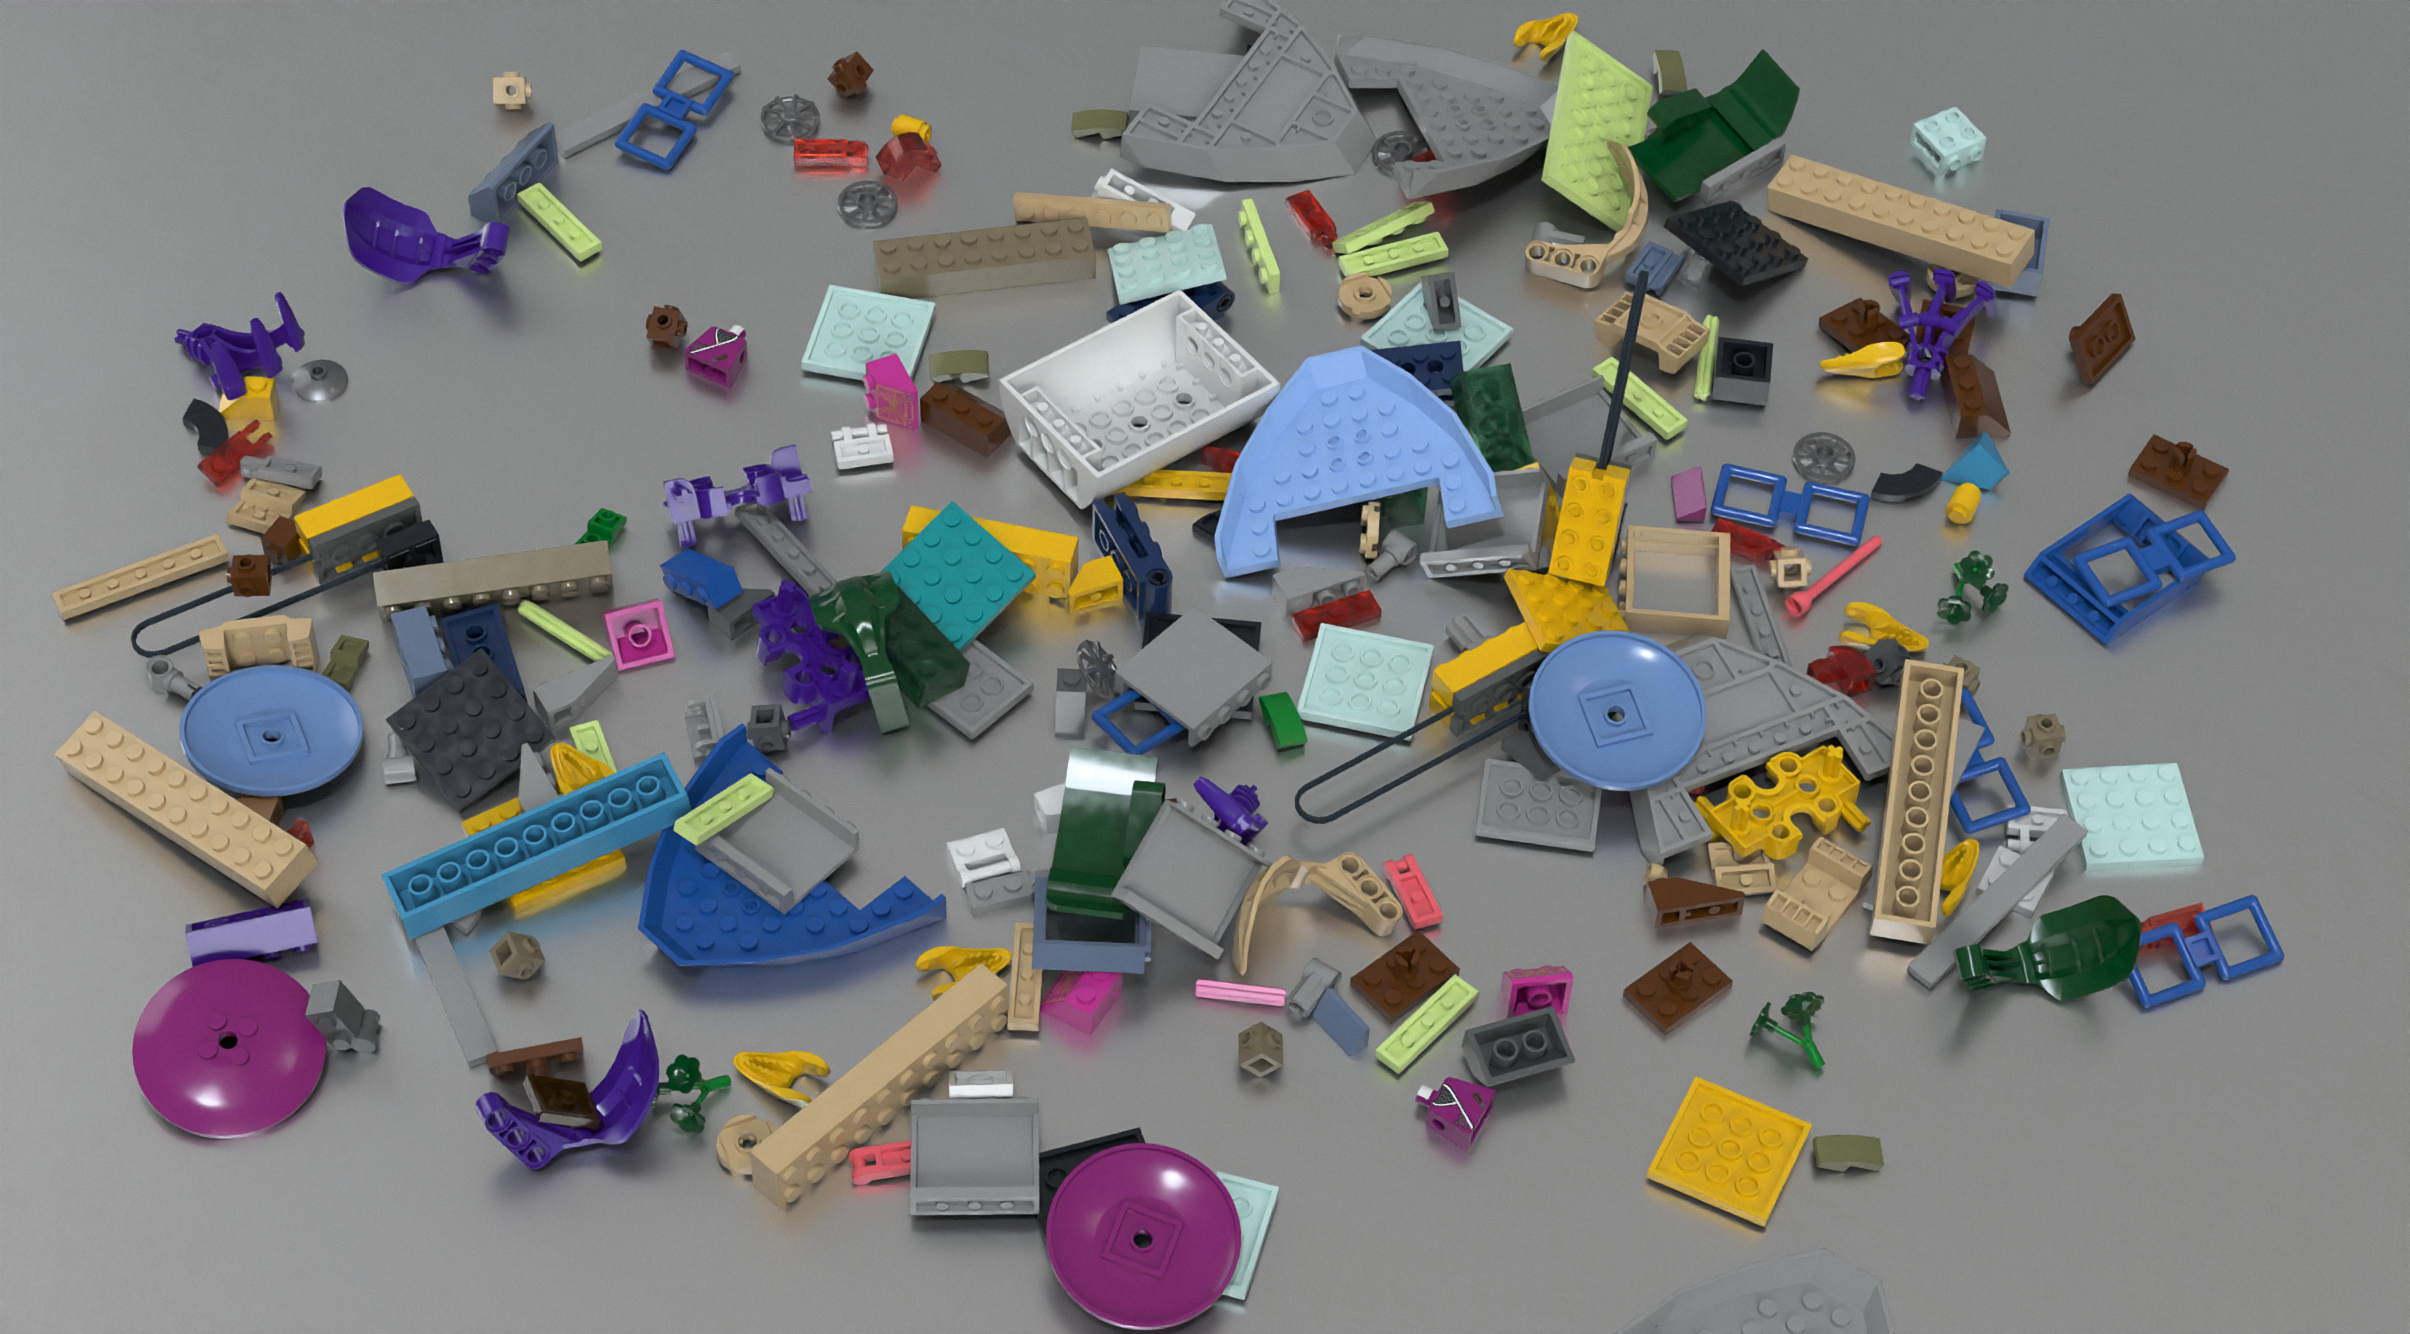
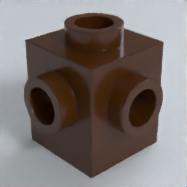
M856 51L845 58L842 57L833 64V71L827 79L845 98L853 93L856 95L860 94L867 87L866 81L874 69Z
M664 305L663 308L654 306L653 313L649 314L646 320V330H648L646 338L651 345L678 351L681 337L684 338L688 329V322L681 311H679V308L671 305Z
M233 555L232 567H227L226 578L227 584L233 587L235 597L270 596L273 573L269 555Z

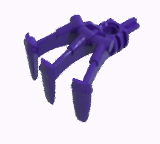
M1936 269L1933 271V281H1935L1937 292L1934 299L1931 300L1928 311L1921 312V314L1912 312L1910 304L1912 287L1908 272L1898 271L1889 275L1888 283L1891 293L1901 309L1902 316H1898L1901 330L1908 328L1911 342L1906 347L1905 365L1906 373L1913 376L1909 397H1913L1915 400L1925 399L1929 379H1940L1941 371L1944 369L1945 364L1944 357L1949 355L1948 350L1967 323L1981 309H1983L1985 316L1988 318L1996 315V291L1987 283L1982 281L1976 282L1974 290L1975 295L1978 297L1966 308H1961L1952 318H1949L1947 316L1942 317L1940 312L1944 301L1951 304L1956 299V277L1952 271L1947 269ZM1919 325L1926 326L1924 343L1917 344L1913 328ZM1940 328L1944 331L1939 336L1936 346L1934 347L1936 329ZM1924 357L1932 358L1929 362H1920Z
M281 292L276 293L274 298L282 324L267 331L258 318H253L250 321L251 333L231 331L207 323L201 324L192 332L183 329L176 331L177 337L174 338L175 342L185 345L187 354L192 360L209 365L214 374L209 377L211 384L215 390L222 387L227 400L237 399L247 393L245 382L241 375L253 372L260 367L265 372L267 378H272L282 371V360L276 348L287 343L288 346L294 348L295 352H298L305 345V332L300 328L289 303Z
M1201 776L1193 784L1197 793L1213 811L1212 819L1219 823L1216 828L1222 832L1228 829L1242 838L1240 843L1244 846H1247L1268 825L1269 822L1260 813H1257L1255 816L1253 815L1260 806L1257 798L1258 795L1255 793L1257 790L1255 785L1251 787L1237 785L1230 794H1227L1210 780Z

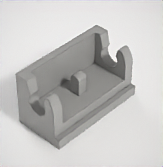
M710 694V697L693 699L687 702L688 709L700 707L698 710L684 712L694 763L704 762L717 742L724 737L715 694Z

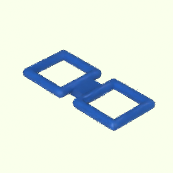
M680 50L653 87V93L663 98L658 108L648 103L641 104L616 139L615 147L664 170H670L697 132V126L684 119L690 111L707 116L733 80L734 73L690 52ZM684 62L721 78L703 104L666 88ZM647 115L684 131L665 158L628 142Z
M1732 464L1722 465L1710 509L1713 515L1767 527H1775L1778 518L1795 522L1794 531L1796 533L1853 546L1859 545L1869 507V495L1814 482H1806L1803 486L1802 494L1785 491L1787 485V478L1785 476ZM1731 476L1775 485L1767 515L1723 505ZM1813 494L1858 503L1851 533L1806 524Z
M2198 510L2147 529L2146 536L2152 543L2148 547L2139 549L2132 538L2124 537L2079 553L2072 559L2074 565L2103 607L2110 608L2161 589L2163 583L2158 575L2171 571L2177 580L2184 581L2231 564L2236 560V555L2206 513ZM2199 523L2221 555L2183 568L2161 536ZM2125 549L2148 582L2109 595L2088 565V562Z
M1133 688L1092 713V720L1125 753L1144 755L1186 727L1150 702L1171 724L1135 746L1107 718L1142 696Z
M1962 689L1961 702L1965 706L1972 722L1984 727L1985 731L1959 783L1998 770L2016 805L2015 807L1972 821L1957 790H1955L1950 800V805L1966 834H1973L2026 816L2031 812V807L2005 758L1998 757L1985 762L1981 756L1979 749L1992 745L1995 739L1971 692L1968 689Z
M2249 895L2197 913L2194 916V922L2200 934L2188 938L2184 937L2179 924L2176 922L2143 932L2141 934L2140 946L2171 936L2191 980L2150 994L2137 965H2135V969L2129 979L2141 1005L2144 1008H2150L2203 989L2206 986V981L2199 968L2212 963L2215 964L2223 980H2230L2282 961L2284 959L2283 950L2258 898L2255 895ZM2249 909L2269 953L2229 966L2209 922Z

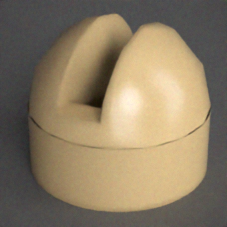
M1651 862L1644 878V885L1646 886L1649 881H1654L1658 878L1668 879L1666 868Z

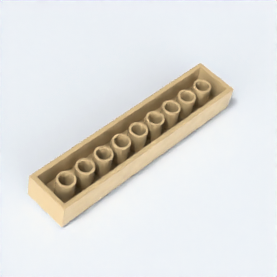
M1791 154L1767 187L1768 211L2011 288L2034 255L2035 230L1793 154Z
M1905 659L1900 676L1870 935L1931 944L1937 921L1964 668Z
M94 711L54 754L67 773L277 909L318 864L306 844L97 711Z
M982 963L753 1148L750 1151L753 1186L779 1209L787 1202L796 1200L802 1190L810 1183L819 1181L825 1171L833 1164L842 1162L849 1151L856 1145L865 1143L870 1138L872 1132L879 1126L888 1124L893 1119L895 1113L902 1107L911 1105V1100H915L918 1094L925 1088L934 1086L940 1079V1076L948 1069L957 1067L963 1057L971 1050H977L988 1036L1004 1028L1008 1019V985Z

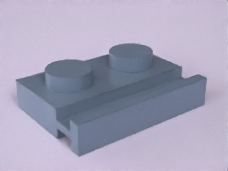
M1649 241L1625 273L1624 281L1636 285L1639 272L1641 270L1648 271L1646 291L1651 289L1656 291V295L1660 296L1683 264L1684 255L1680 254V256L1673 254L1672 250Z

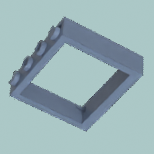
M1035 877L1032 969L1144 974L1145 961H1151L1150 920L1131 910V912H1134V943L1046 940V913L1048 907H1046L1045 898L1048 877Z

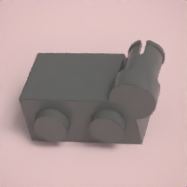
M341 980L313 984L305 1013L308 1020L322 1035L326 1036V1040L335 1050L353 1048L358 1052H373L376 1049L378 1040L376 1031L381 1017L378 1015V1012L371 1009L364 1010L362 1004Z

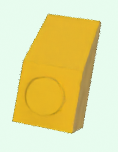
M246 376L243 378L247 390L246 394L234 400H227L225 394H222L219 412L224 419L275 420L279 398L274 377Z
M1111 555L1096 558L1083 564L1068 590L1067 610L1069 614L1123 598V578Z

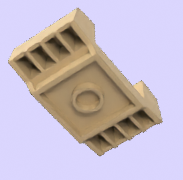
M1625 291L1607 310L1602 312L1597 319L1593 320L1597 339L1612 348L1625 337L1633 293ZM1645 294L1635 342L1659 352V369L1675 374L1707 344L1710 329L1695 321L1689 313Z
M284 614L225 621L219 627L198 631L211 682L233 672L232 668L249 667L292 661L293 667L317 673L320 655L312 618H290Z
M1820 837L1810 848L1807 863L1783 892L1777 889L1764 907L1760 922L1769 925L1774 930L1781 932L1786 937L1796 941V943H1800L1808 948V950L1813 951L1829 935L1856 901L1860 892L1872 877L1873 866L1827 841L1825 838Z

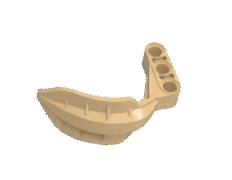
M1607 140V147L1616 161L1632 199V205L1623 229L1614 235V240L1609 244L1555 245L1539 240L1531 241L1525 247V261L1529 272L1583 288H1594L1601 281L1608 263L1634 251L1641 243L1649 220L1647 190L1643 178L1637 169L1636 162L1630 150L1624 144ZM1534 256H1542L1540 259H1533ZM1567 263L1566 266H1559L1558 264ZM1593 270L1591 273H1585L1584 271Z
M1353 852L1343 853L1325 864L1296 860L1289 855L1282 856L1271 867H1268L1256 877L1241 903L1236 917L1231 961L1243 976L1247 970L1249 942L1256 912L1264 905L1271 903L1289 888L1299 889L1305 884H1313L1360 916L1371 931L1380 936L1390 935L1394 931L1403 913L1402 906L1364 860Z

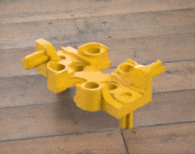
M1823 745L1802 758L1792 752H1782L1772 757L1765 767L1768 770L1766 777L1776 784L1772 789L1759 788L1748 776L1742 774L1729 783L1725 802L1714 807L1706 797L1699 796L1694 804L1713 832L1712 840L1708 841V843H1713L1724 837L1733 846V850L1738 852L1743 858L1761 849L1768 857L1782 860L1796 853L1798 841L1803 837L1801 831L1791 822V816L1799 812L1809 814L1812 817V822L1822 832L1823 836L1832 832L1837 827L1839 817L1841 816L1857 832H1864L1866 827L1871 824V821L1855 805L1861 782L1841 763L1843 748L1840 746L1835 748L1833 745L1827 748ZM1803 783L1811 784L1815 788V790L1812 792H1805L1799 787V785ZM1764 810L1769 816L1767 818H1758L1753 812Z

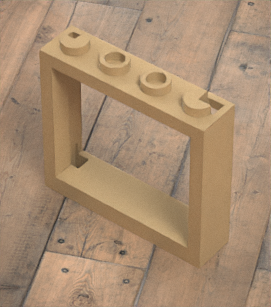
M1628 525L1626 538H1621L1620 553H1625V558H1620L1619 575H1624V580L1620 579L1619 596L1624 597V602L1619 601L1618 607L1628 630L1685 636L1698 634L1726 639L1730 622V533ZM1635 551L1715 557V615L1633 608Z

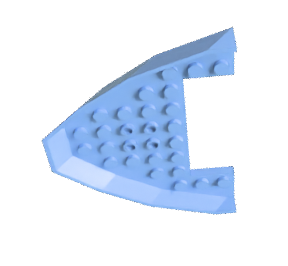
M1361 345L1307 358L1268 406L1234 465L1214 536L1216 558L1225 578L1279 567L1281 565L1276 521L1438 484L1441 487L1447 528L1504 516L1494 473L1456 412L1410 373Z

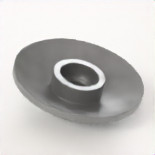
M322 359L307 362L300 366L292 377L294 393L299 398L314 403L335 399L344 392L348 384L346 370L340 364L331 360Z

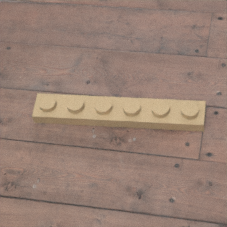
M1016 192L1013 196L1015 221L1041 223L1087 218L1090 227L1167 233L1172 228L1171 208L1168 203Z
M217 533L53 592L52 596L62 619L66 620L229 561V554Z

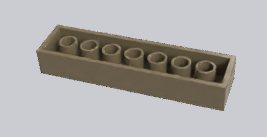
M1087 218L873 241L874 267L879 293L910 299L1096 278V254Z
M607 540L373 572L378 611L381 619L386 618L389 622H392L391 614L424 605L429 616H432L434 611L445 610V613H458L463 611L462 607L474 606L475 609L495 602H503L504 605L519 604L521 599L532 598L533 601H543L549 599L550 595L561 594L562 597H572L578 595V591L590 590L591 593H601L607 591V587L613 586Z

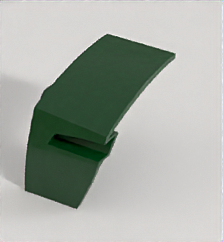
M1763 49L1734 83L1724 87L1717 94L1704 97L1695 88L1656 102L1647 112V116L1657 126L1656 130L1649 139L1627 148L1630 150L1636 165L1674 202L1700 192L1702 181L1762 146L1767 145L1772 140L1782 137L1792 119L1800 88Z
M1071 746L1058 834L1047 883L1046 907L1057 912L1121 920L1128 917L1132 909L1111 897V894L1165 802L1166 784L1156 782L1159 757Z

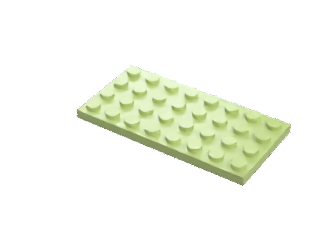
M1573 31L1567 36L1542 181L1561 193L1569 201L1574 202L1590 215L1599 219L1610 229L1619 232L1625 225L1629 209L1632 205V199L1616 161L1607 147V140L1624 144L1626 147L1644 141L1648 121L1647 112L1650 108L1653 86L1576 31Z

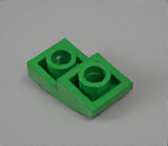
M601 508L587 522V532L575 544L607 540L608 549L610 550L626 524L627 517Z
M1287 692L1260 696L1258 698L1266 726L1271 725L1277 750L1304 745L1308 741L1298 711Z

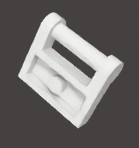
M1004 828L947 843V852L962 888H965V884L1001 874L1021 872L1019 859L1014 853ZM1005 860L1004 862L996 863V864H993V865H989V866H985V867H982V868H978V869H974V870L969 871L970 869H973V868H977V867H981V866H984V865H988V864H992V863H995V862H999V861Z

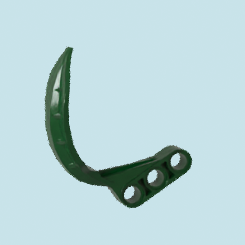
M884 571L873 575L850 577L836 582V584L825 590L809 595L808 601L818 627L824 631L842 635L859 658L881 734L910 725L891 661L888 660L886 654V621L900 604V596L891 572Z
M2101 895L2057 911L2043 914L2035 921L2028 939L2007 951L1984 949L1981 945L1974 944L1955 949L1953 954L1960 981L1969 990L1985 989L2003 982L2039 985L2057 1000L2068 1002L2115 987L2130 977L2137 961L2142 926L2139 918L2118 899L2109 895Z

